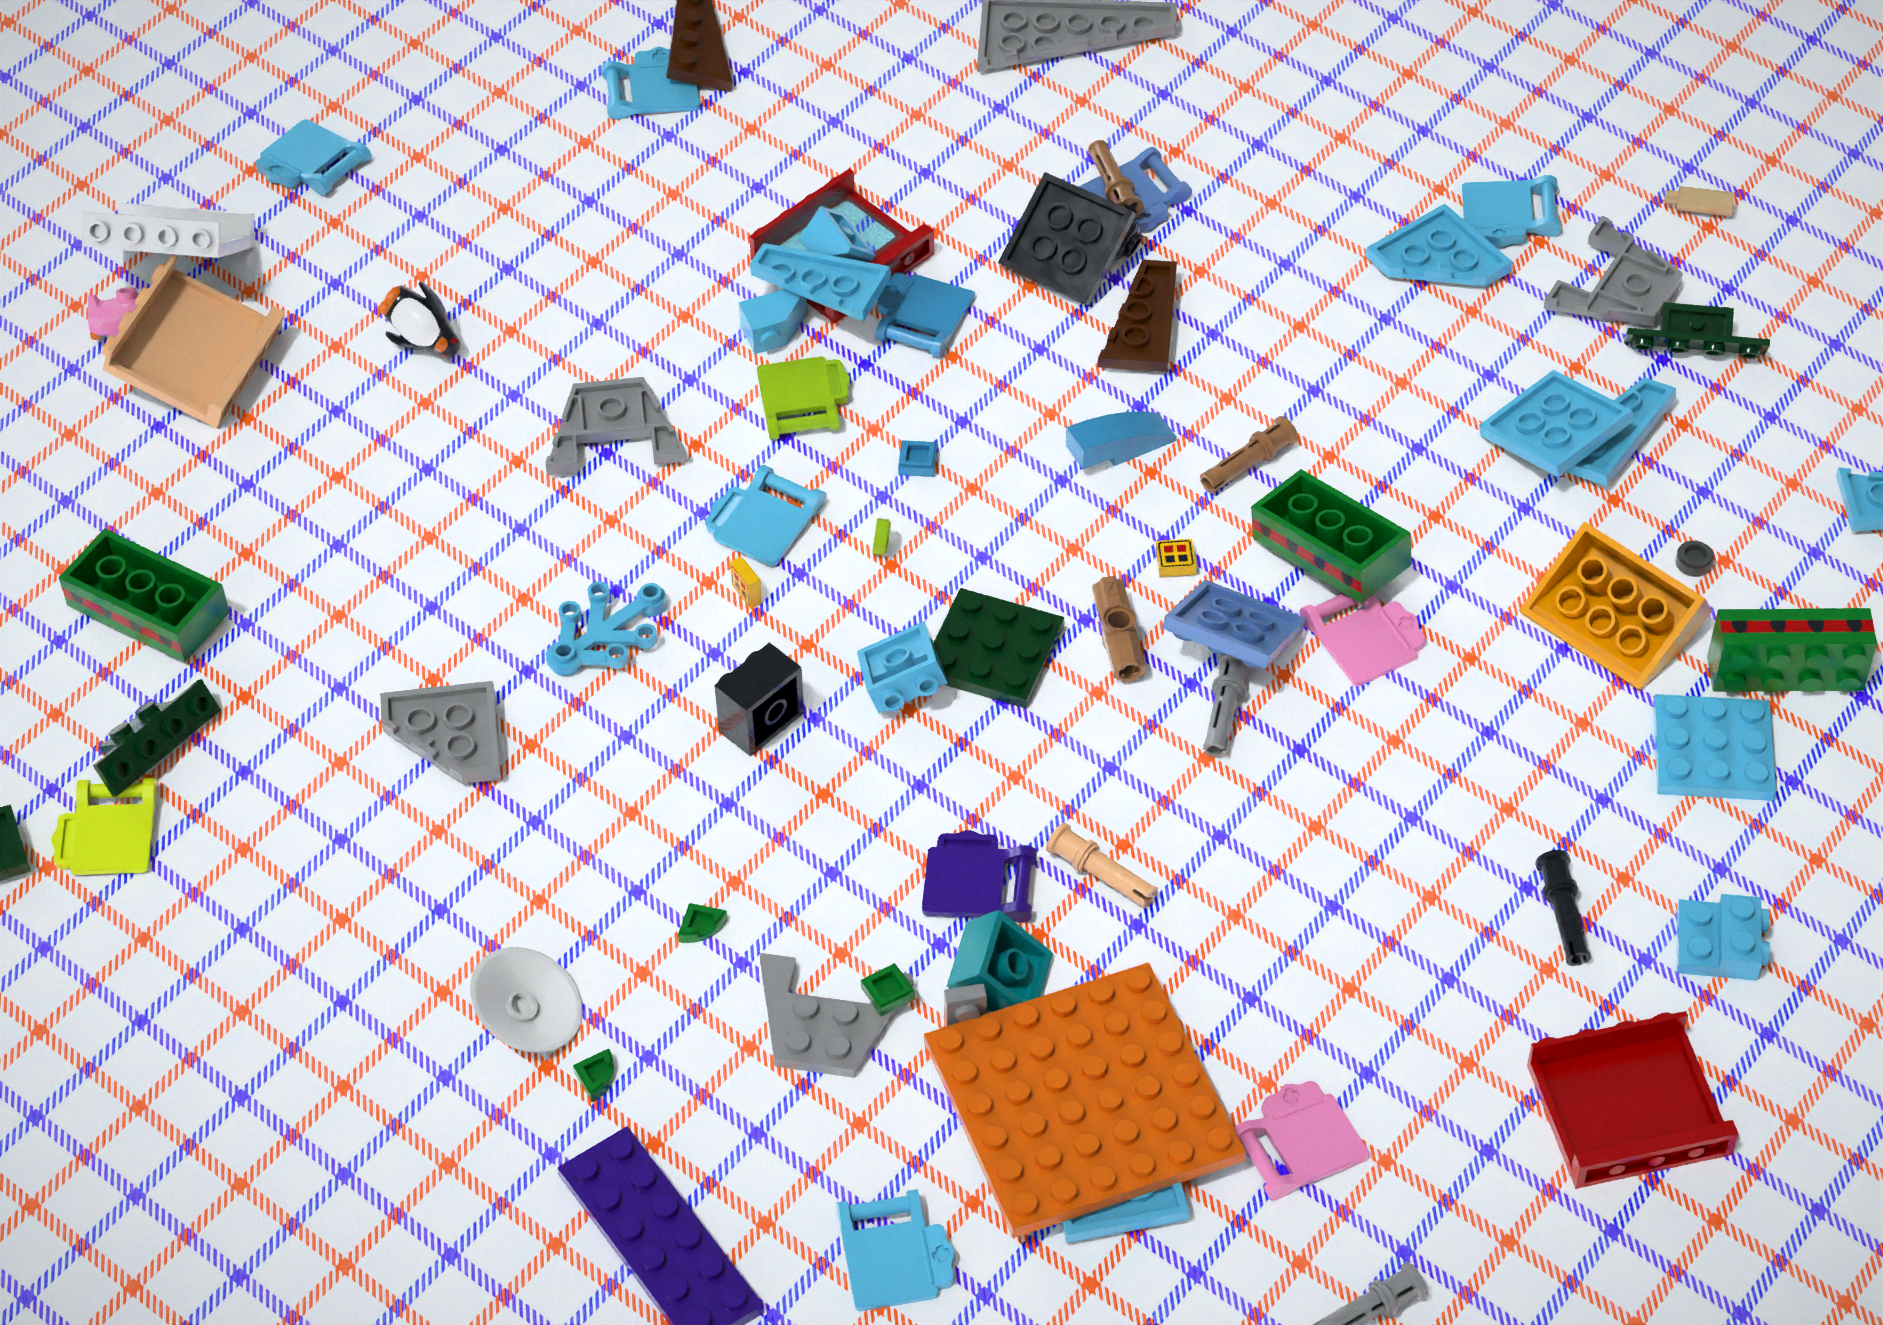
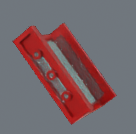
M850 168L840 175L833 177L824 186L808 194L796 205L783 211L778 217L765 226L758 228L749 236L751 261L763 243L807 251L799 237L817 210L822 206L847 215L875 254L872 261L866 262L890 266L891 278L895 273L907 274L934 255V229L925 223L912 232L903 227L855 191L854 171ZM807 299V303L834 324L847 316L844 313Z

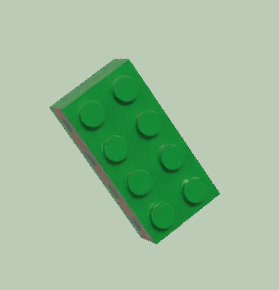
M1302 469L1251 506L1254 540L1361 604L1412 565L1411 532Z
M105 528L58 577L67 606L184 663L230 613L223 584Z
M1871 608L1718 609L1707 654L1712 691L1729 693L1756 691L1769 693L1778 691H1864L1877 647Z

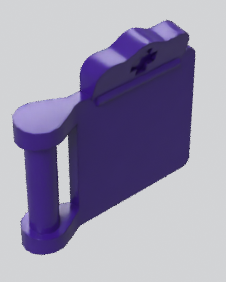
M972 830L940 834L937 839V847H930L928 849L922 899L923 915L978 918L1000 910L1016 923L1029 922L1032 918L1033 909L1032 905L1029 904L1032 866L1037 862V850L1028 845L998 849V838L995 835L979 834ZM1005 863L1016 865L1013 902L1001 904Z

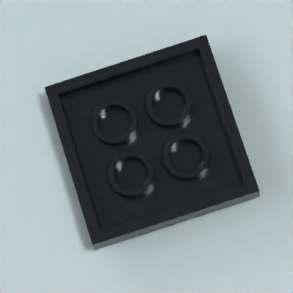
M1044 172L998 264L1007 270L1089 307L1136 214L1128 208Z

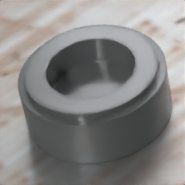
M1696 540L1687 541L1679 546L1675 563L1677 568L1685 575L1700 577L1706 575L1711 570L1714 552L1704 542Z

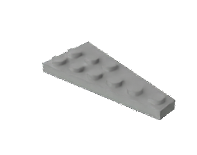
M982 0L977 72L1175 35L1177 3L1117 0Z

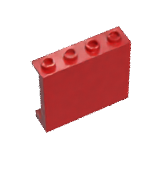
M1687 1011L1673 1014L1664 1012L1650 1019L1636 1022L1630 1020L1622 1021L1612 1027L1598 1030L1584 1029L1574 1035L1560 1038L1546 1037L1537 1043L1531 1044L1527 1068L1575 1189L1733 1155L1739 1133L1733 1120H1723L1685 1031L1688 1019Z

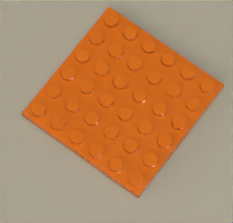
M1149 962L981 1015L977 1019L965 1020L924 1033L926 1049L1012 1238L1245 1161L1246 1151Z

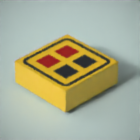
M1192 538L1156 541L1155 551L1159 577L1196 575Z
M739 557L730 561L731 582L734 589L750 609L762 604L761 579L744 558Z

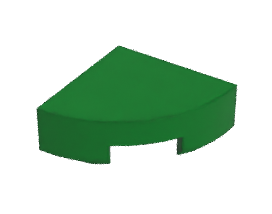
M689 903L678 932V941L681 943H695L714 936L725 925L728 919L727 910Z
M609 1048L573 1065L574 1074L591 1102L604 1095L613 1081L614 1063Z

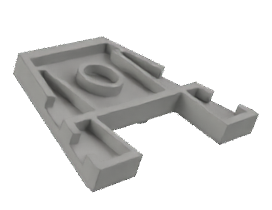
M1602 215L1590 232L1587 244L1614 254L1616 257L1592 292L1558 279L1545 297L1543 309L1653 326L1661 314L1663 302H1669L1681 284L1683 272L1653 250L1649 249L1646 252L1634 243L1635 237L1626 231L1620 233L1612 227L1613 221Z
M643 376L573 383L561 416L562 422L559 431L555 433L552 441L553 448L550 456L546 458L545 466L547 475L579 472L577 444L624 439L631 440L644 437L652 438L654 465L685 462L686 452L682 442L678 441L670 421H667L663 415L658 400Z
M761 953L760 967L775 1067L855 1078L879 1041V1034L888 1020L891 1021L898 1008L880 1016L872 1003L790 993L797 967L796 958ZM903 973L913 988V974Z

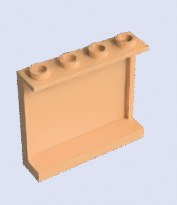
M172 254L165 265L160 263L157 266L151 279L153 283L150 288L143 287L135 301V306L137 307L133 313L127 311L124 314L118 327L120 330L116 337L110 335L101 352V354L105 355L102 370L217 429L278 336L286 312L273 305L267 316L175 269L178 256Z

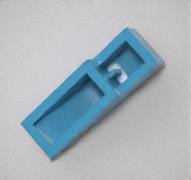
M1145 411L1107 414L1066 427V447L1083 470L1106 460H1110L1113 466H1117L1171 444L1177 439L1175 433L1159 413Z

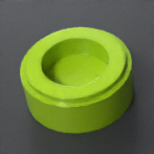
M877 518L872 554H887L891 528L890 519Z

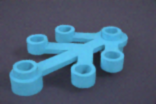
M593 582L587 589L588 599L591 603L587 633L576 640V624L582 619L581 607L575 601L563 602L558 609L559 618L562 623L559 642L552 644L546 652V662L549 668L560 676H569L576 673L580 665H604L613 669L625 667L629 661L628 650L625 645L638 646L642 649L652 648L658 640L657 631L653 625L648 623L637 626L635 631L618 629L640 614L649 617L662 614L667 607L664 589L656 583L644 584L637 592V599L604 620L606 604L611 599L610 589L605 582ZM599 592L604 593V594L598 595V596H597V595H594V594L599 593ZM568 612H575L572 615H566ZM643 635H651V636L648 637V638H642V637H641V636H643ZM595 645H609L605 651L589 650ZM616 654L622 655L621 657H618V658L612 657L613 655H616Z

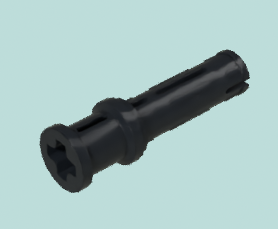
M1551 850L1538 856L1535 866L1538 872L1542 873L1544 880L1543 896L1553 907L1566 956V963L1570 966L1582 965L1580 955L1583 956L1585 963L1589 962L1592 956L1588 949L1575 900L1579 888L1577 882L1571 878L1568 867L1571 859L1568 852L1564 850Z

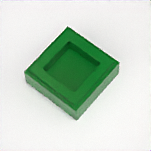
M896 963L860 980L861 989L880 1016L915 1000L914 989Z

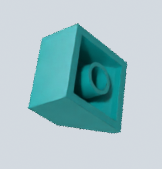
M996 910L966 922L946 987L952 989L984 983L987 996L986 1011L991 1012L1041 997L1053 952L1003 912Z

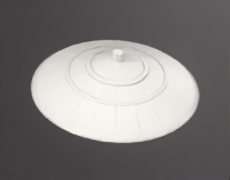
M506 947L486 955L480 960L473 971L470 981V998L474 1011L484 1027L501 1042L521 1051L545 1053L563 1047L576 1035L583 1013L580 993L571 976L552 958L529 948Z

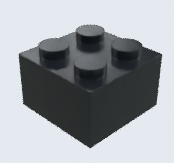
M770 642L760 650L749 654L741 665L732 672L725 673L714 685L719 732L750 757L805 713L802 668Z

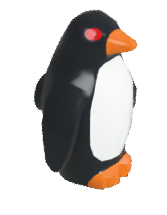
M421 281L418 284L426 298L404 285L393 287L380 303L378 311L384 315L400 335L386 331V337L391 342L404 348L428 350L446 359L455 356L460 349L461 341L447 317L440 297L427 284Z

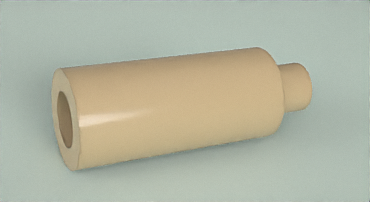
M1679 186L1678 191H1665L1664 203L1675 204L1678 211L1731 217L1735 192Z

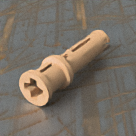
M1066 822L1061 823L1051 834L1046 845L1048 853L1052 855L1057 853L1071 862L1073 869L1078 872H1090L1138 903L1143 909H1146L1153 902L1154 898L1150 897V895L1156 896L1158 887L1151 885L1100 852V846H1098L1097 842L1092 839L1087 841L1071 831V825Z

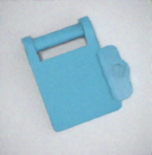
M660 46L648 51L636 52L634 64L607 61L601 66L602 77L607 81L609 102L606 106L607 114L614 120H620L640 113L699 110L700 102L697 85L666 78L669 49ZM629 76L632 102L622 100L620 79Z
M303 119L260 153L261 158L256 160L257 172L265 175L271 183H279L291 188L302 181L317 194L325 196L332 190L333 183L358 163L364 164L372 157V154L363 143L352 142L308 119ZM345 152L348 153V155H346L343 159H341L323 175L319 174Z
M1543 175L1531 180L1465 182L1462 184L1463 219L1498 248L1509 244L1524 243L1526 241V233L1554 237L1561 232V221L1556 216L1555 193L1558 190L1557 178L1552 175ZM1531 192L1540 194L1542 201L1543 218L1534 221Z
M763 464L757 469L746 490L736 486L731 487L723 497L713 502L711 513L705 520L706 529L709 533L713 534L716 542L774 567L809 520L822 508L827 493L817 488L810 490L774 474L773 468ZM767 486L804 502L803 509L762 490Z
M918 1189L906 1191V1196L852 1205L848 1204V1200L836 1202L854 1306L857 1311L862 1312L933 1300L938 1297V1290L948 1289L953 1286L954 1273L952 1267L955 1261L954 1249L947 1241L945 1229L942 1225L925 1226ZM907 1212L910 1214L911 1221L853 1230V1221Z

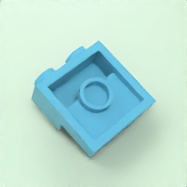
M925 621L857 650L867 693L879 714L886 710L891 712L897 711L905 702L920 695L931 696L937 692L939 687L948 684L942 662L936 653L930 630Z
M1721 894L1719 903L1679 899L1677 904L1676 973L1757 981L1761 965L1768 966L1770 957V942L1762 941V933L1768 932L1770 914L1769 909L1761 908V897Z

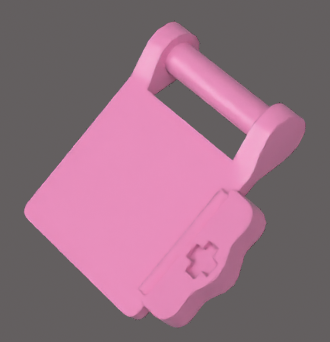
M1342 593L1316 606L1309 604L1300 608V616L1307 618L1306 628L1316 634L1351 683L1356 687L1362 686L1415 661L1417 652L1425 646V635L1419 629L1417 617L1406 611L1402 604L1397 601H1392L1382 607L1376 596L1373 595L1361 604L1365 608L1326 626L1322 621L1323 618L1358 602Z
M1307 1081L1302 1084H1285L1276 1094L1269 1095L1264 1099L1261 1106L1263 1118L1247 1120L1233 1127L1244 1149L1266 1183L1264 1191L1270 1200L1281 1199L1298 1187L1366 1162L1369 1158L1368 1149L1335 1097L1330 1093L1323 1094L1319 1085L1314 1081ZM1265 1132L1290 1174L1280 1176L1259 1142L1258 1136Z

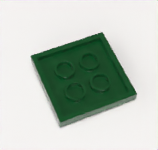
M960 588L934 640L935 650L942 662L948 682L945 686L1027 709L1062 633L1065 617Z

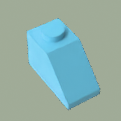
M822 206L817 210L799 237L806 250L810 252L864 262L872 261L875 257L872 249L846 214Z
M786 289L738 302L740 327L754 355L787 345L808 312L807 298Z

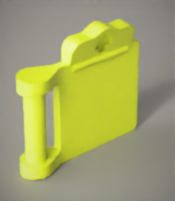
M144 778L143 782L131 784L117 797H112L104 783L91 784V780H78L76 785V812L61 814L57 820V829L51 837V843L54 847L53 860L57 868L60 870L70 869L73 875L147 872L150 865L157 779ZM142 797V804L90 805L91 799Z

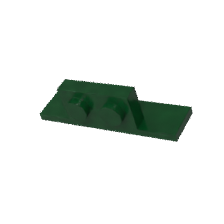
M1663 302L1660 330L1627 328L1623 344H1632V348L1638 350L1653 349V346L1667 347L1668 351L1674 353H1685L1689 349L1703 350L1704 354L1710 356L1724 355V352L1738 353V356L1741 358L1755 359L1759 358L1760 355L1766 354L1770 347V339L1732 336L1734 308Z
M202 679L194 682L172 701L155 703L154 700L149 701L135 711L136 717L129 723L119 724L108 733L110 738L99 746L104 756L92 766L112 797H117L219 713L221 709Z

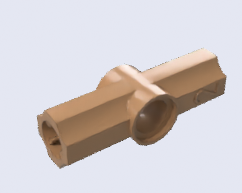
M1115 576L1102 577L1100 581L1092 584V594L1102 630V645L1107 650L1114 679H1119L1123 683L1134 682L1146 673V665L1135 627L1136 615L1130 608L1124 581L1117 579Z

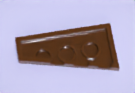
M675 0L666 78L730 92L733 81L712 0Z
M1142 260L1129 288V295L1118 312L1115 326L1111 328L1108 334L1105 348L1101 350L1098 356V368L1168 372L1177 261Z

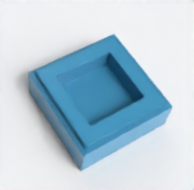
M901 440L898 475L934 477L937 442Z

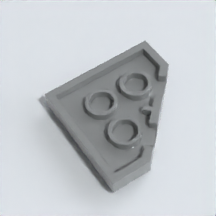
M493 681L380 693L381 723L384 733L463 784L501 779L496 699Z

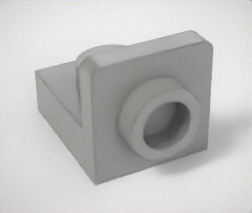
M984 983L944 990L943 1017L946 1026L965 1020L977 1019L981 1015L986 1014L987 996Z

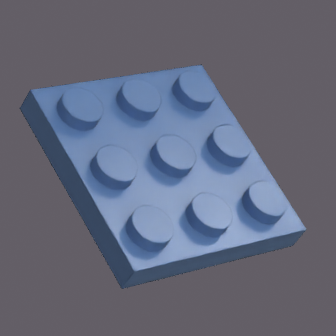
M1205 579L1165 615L1162 629L1172 632L1180 640L1195 641L1203 644L1213 653L1228 654L1241 659L1249 667L1266 669L1303 632L1307 618Z

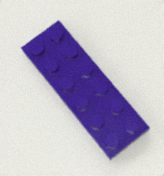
M628 1126L557 1167L561 1180L669 1325H745L764 1313V1305Z

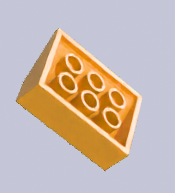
M1584 521L1521 606L1519 612L1641 691L1693 639L1712 613V609L1706 598Z

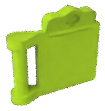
M819 356L757 366V377L770 440L779 439L780 434L829 427L830 431L839 430V418L835 404H846L848 402V390L850 388V376L844 371L842 361L838 359L826 361L825 357ZM826 411L824 414L777 420V417Z

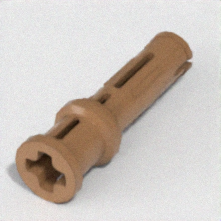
M1104 140L1092 142L1088 147V154L1092 158L1106 186L1104 191L1106 199L1134 211L1136 214L1135 219L1138 218L1143 212L1144 205L1142 200L1134 194L1133 182L1123 176L1107 142L1105 143Z
M1278 416L1274 419L1273 425L1262 432H1254L1245 446L1200 474V482L1208 493L1214 494L1225 484L1237 478L1256 463L1270 461L1276 456V452L1286 445L1293 446L1298 442V433L1295 426L1286 417Z

